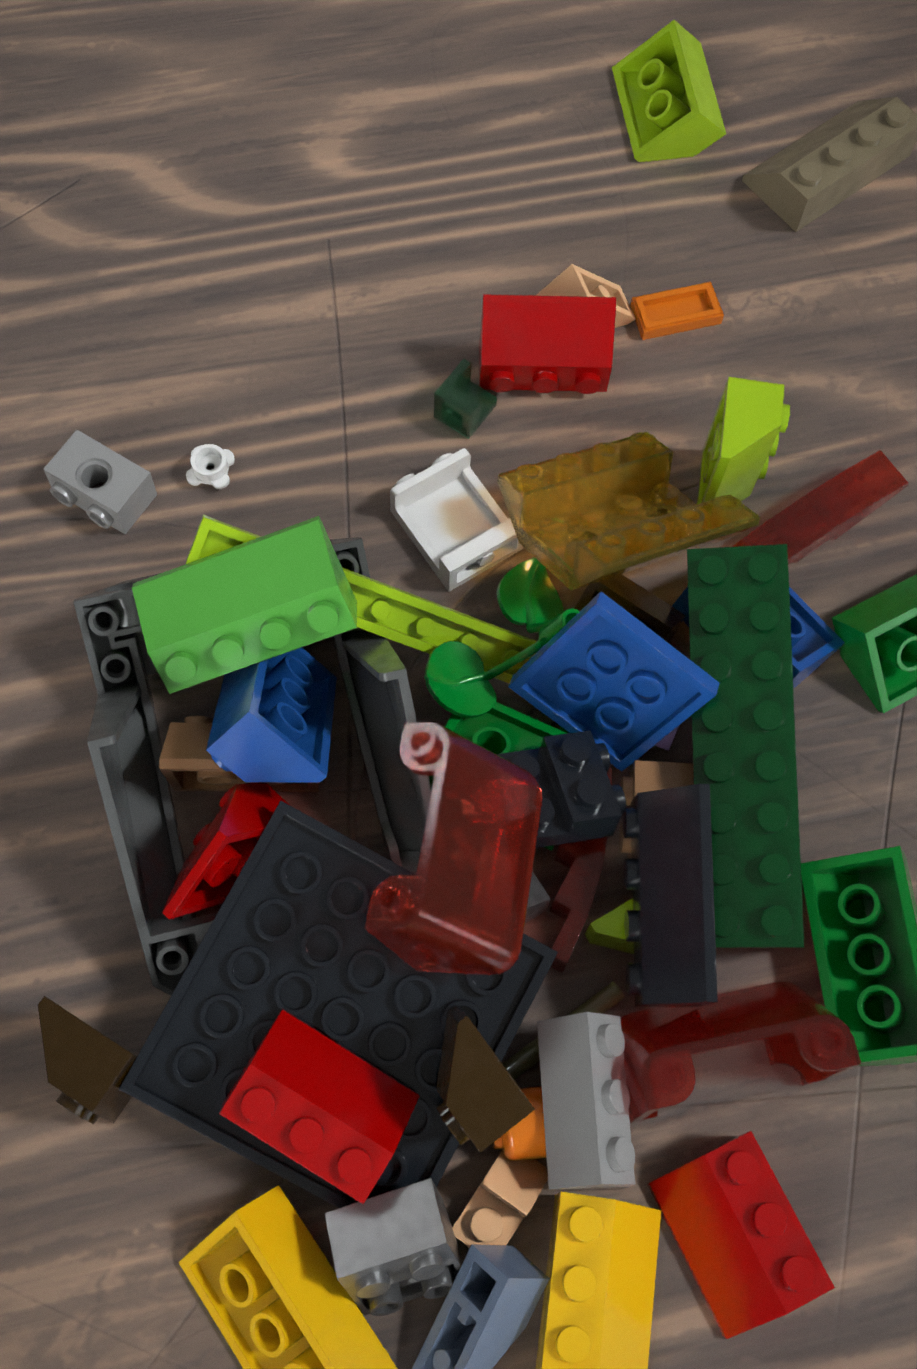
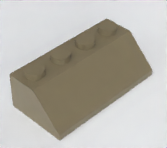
M898 97L857 101L744 174L742 181L787 225L797 232L908 158L917 142V114Z

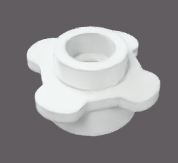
M204 444L195 447L191 452L190 458L192 467L186 472L188 483L193 486L201 483L213 485L215 489L227 487L230 483L228 476L229 466L235 462L233 453L214 444ZM207 466H214V469L212 470L206 469Z

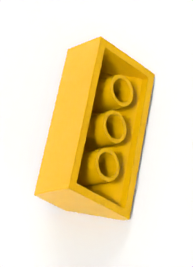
M279 1185L236 1210L178 1262L243 1369H398L359 1310L357 1304L337 1280L336 1272Z
M561 1191L555 1194L546 1275L550 1279L544 1289L535 1369H648L661 1210L615 1199Z

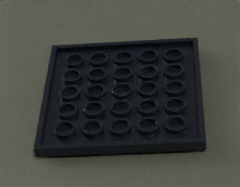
M280 801L119 1090L338 1208L357 1203L358 1201L219 1114L226 1097L283 1008L419 1094V1099L395 1153L367 1199L429 1178L433 1180L437 1187L459 1145V1142L441 1118L442 1116L436 1109L444 1102L436 1087L447 1012L454 1006L459 1007L469 1017L500 1062H502L558 952Z

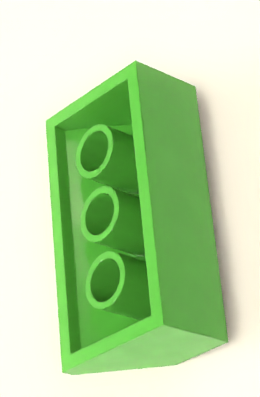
M319 516L138 581L132 585L147 653L169 694L357 628V600Z

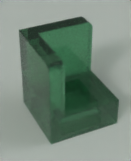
M463 359L434 393V418L469 439L496 407L497 397L471 382L472 363Z

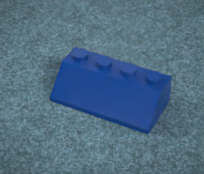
M302 647L225 674L206 751L211 754L212 759L220 768L228 772L232 771L244 782L320 783L327 777L337 677Z

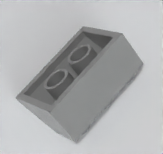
M583 1012L537 1021L549 1189L619 1190L635 1185V1151L631 1142L628 1109L630 1094L626 1086L623 1054L625 1039L621 1030L620 1016Z

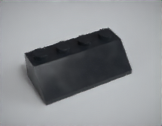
M694 784L638 793L630 802L631 808H626L622 819L624 838H631L632 858H625L623 870L624 887L627 890H632L633 910H626L624 922L626 942H634V963H627L626 965L627 995H635V1007L697 1008L717 1003L710 784Z

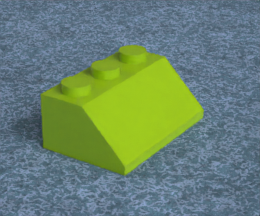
M671 21L612 67L634 159L638 162L694 157L726 135L701 42L677 21Z
M728 377L702 450L695 526L704 527L749 497L757 479H765L769 456L774 457L777 451L779 432L785 433L789 422L790 405L783 404L785 385Z

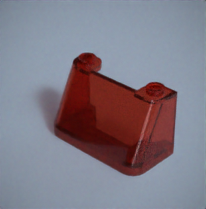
M404 722L400 742V758L403 764L414 774L434 776L416 875L390 876L376 887L370 899L365 929L416 971L484 975L501 974L514 965L521 951L543 800L542 789L533 775L524 768L438 723Z
M774 982L717 994V1003L697 1008L656 1007L632 1012L620 1019L621 1030L625 1039L623 1054L626 1086L630 1094L628 1108L630 1124L654 1119L658 1116V1109L675 1106L684 1102L691 1095L696 1083L695 1069L691 1057L693 1055L764 1040L770 1065L784 1064L793 1068L800 1075L802 1086L827 1081L862 1064L849 1027L799 986L790 982Z

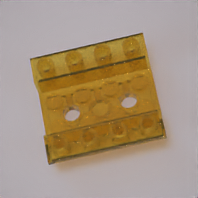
M637 432L630 437L613 442L598 443L594 447L574 453L559 454L556 458L535 464H524L517 469L498 474L497 479L519 543L571 591L687 553V549H698L723 541L759 525L760 521L758 514L731 494L696 504L680 492L678 488L671 485L669 479L673 451L648 432Z

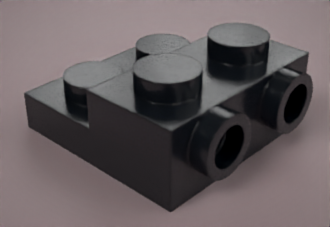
M591 730L543 737L540 748L492 755L489 767L517 851L613 836L622 815L626 811V798L620 785H611L607 775L610 768L608 749L604 743H595Z

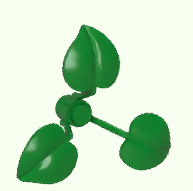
M543 556L534 557L517 564L504 575L497 588V601L503 615L513 624L526 625V630L529 634L538 633L539 638L537 642L488 671H484L483 662L477 652L462 642H445L436 647L429 655L424 673L426 687L434 700L445 710L466 718H475L487 713L496 704L497 700L495 690L488 680L495 678L537 653L580 612L572 608L564 611L559 594L548 576ZM558 724V726L563 732L569 733L567 730H565Z

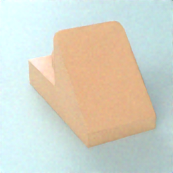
M501 1151L452 1227L455 1238L468 1248L472 1244L507 1245L523 1218L532 1209L548 1180L547 1168L535 1159L510 1161Z

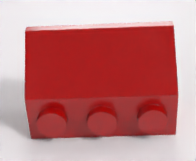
M483 294L479 339V390H493L495 392L528 390L538 393L577 391L582 394L607 392L613 364L616 297Z
M282 1008L223 1102L219 1114L364 1204L394 1155L419 1099V1094Z
M752 1131L735 1137L647 1184L725 1339L787 1315L835 1288Z

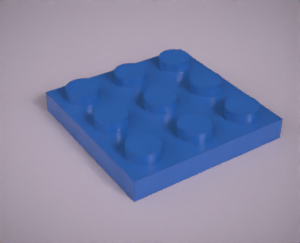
M601 591L513 675L508 687L569 733L591 730L595 743H604L610 756V763L622 772L716 696L719 682Z

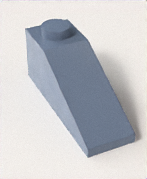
M472 1244L412 1369H492L526 1328L550 1278L514 1246Z

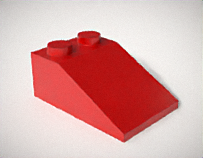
M266 782L236 784L223 795L219 802L221 807L219 813L211 823L205 825L193 840L195 847L184 862L162 913L169 920L222 904L225 901L279 802L283 801L290 805Z

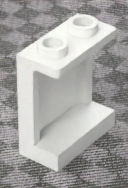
M466 448L454 454L446 453L433 462L431 467L416 475L408 474L402 477L390 490V511L448 592L521 551L524 548L527 529L517 514L509 519L472 471L470 467L471 455Z

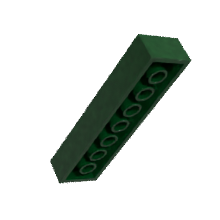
M787 544L687 549L690 660L719 682L716 696L692 714L694 784H710L716 948H804Z

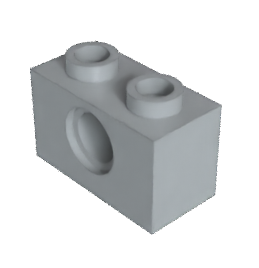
M79 430L72 434L43 469L51 485L50 493L59 502L68 507H72L75 504L85 510L88 517L100 527L108 529L112 526L123 534L129 531L157 496L149 471ZM105 483L99 488H91L95 484Z

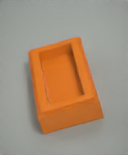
M711 282L632 297L630 303L642 340L719 325L724 317Z

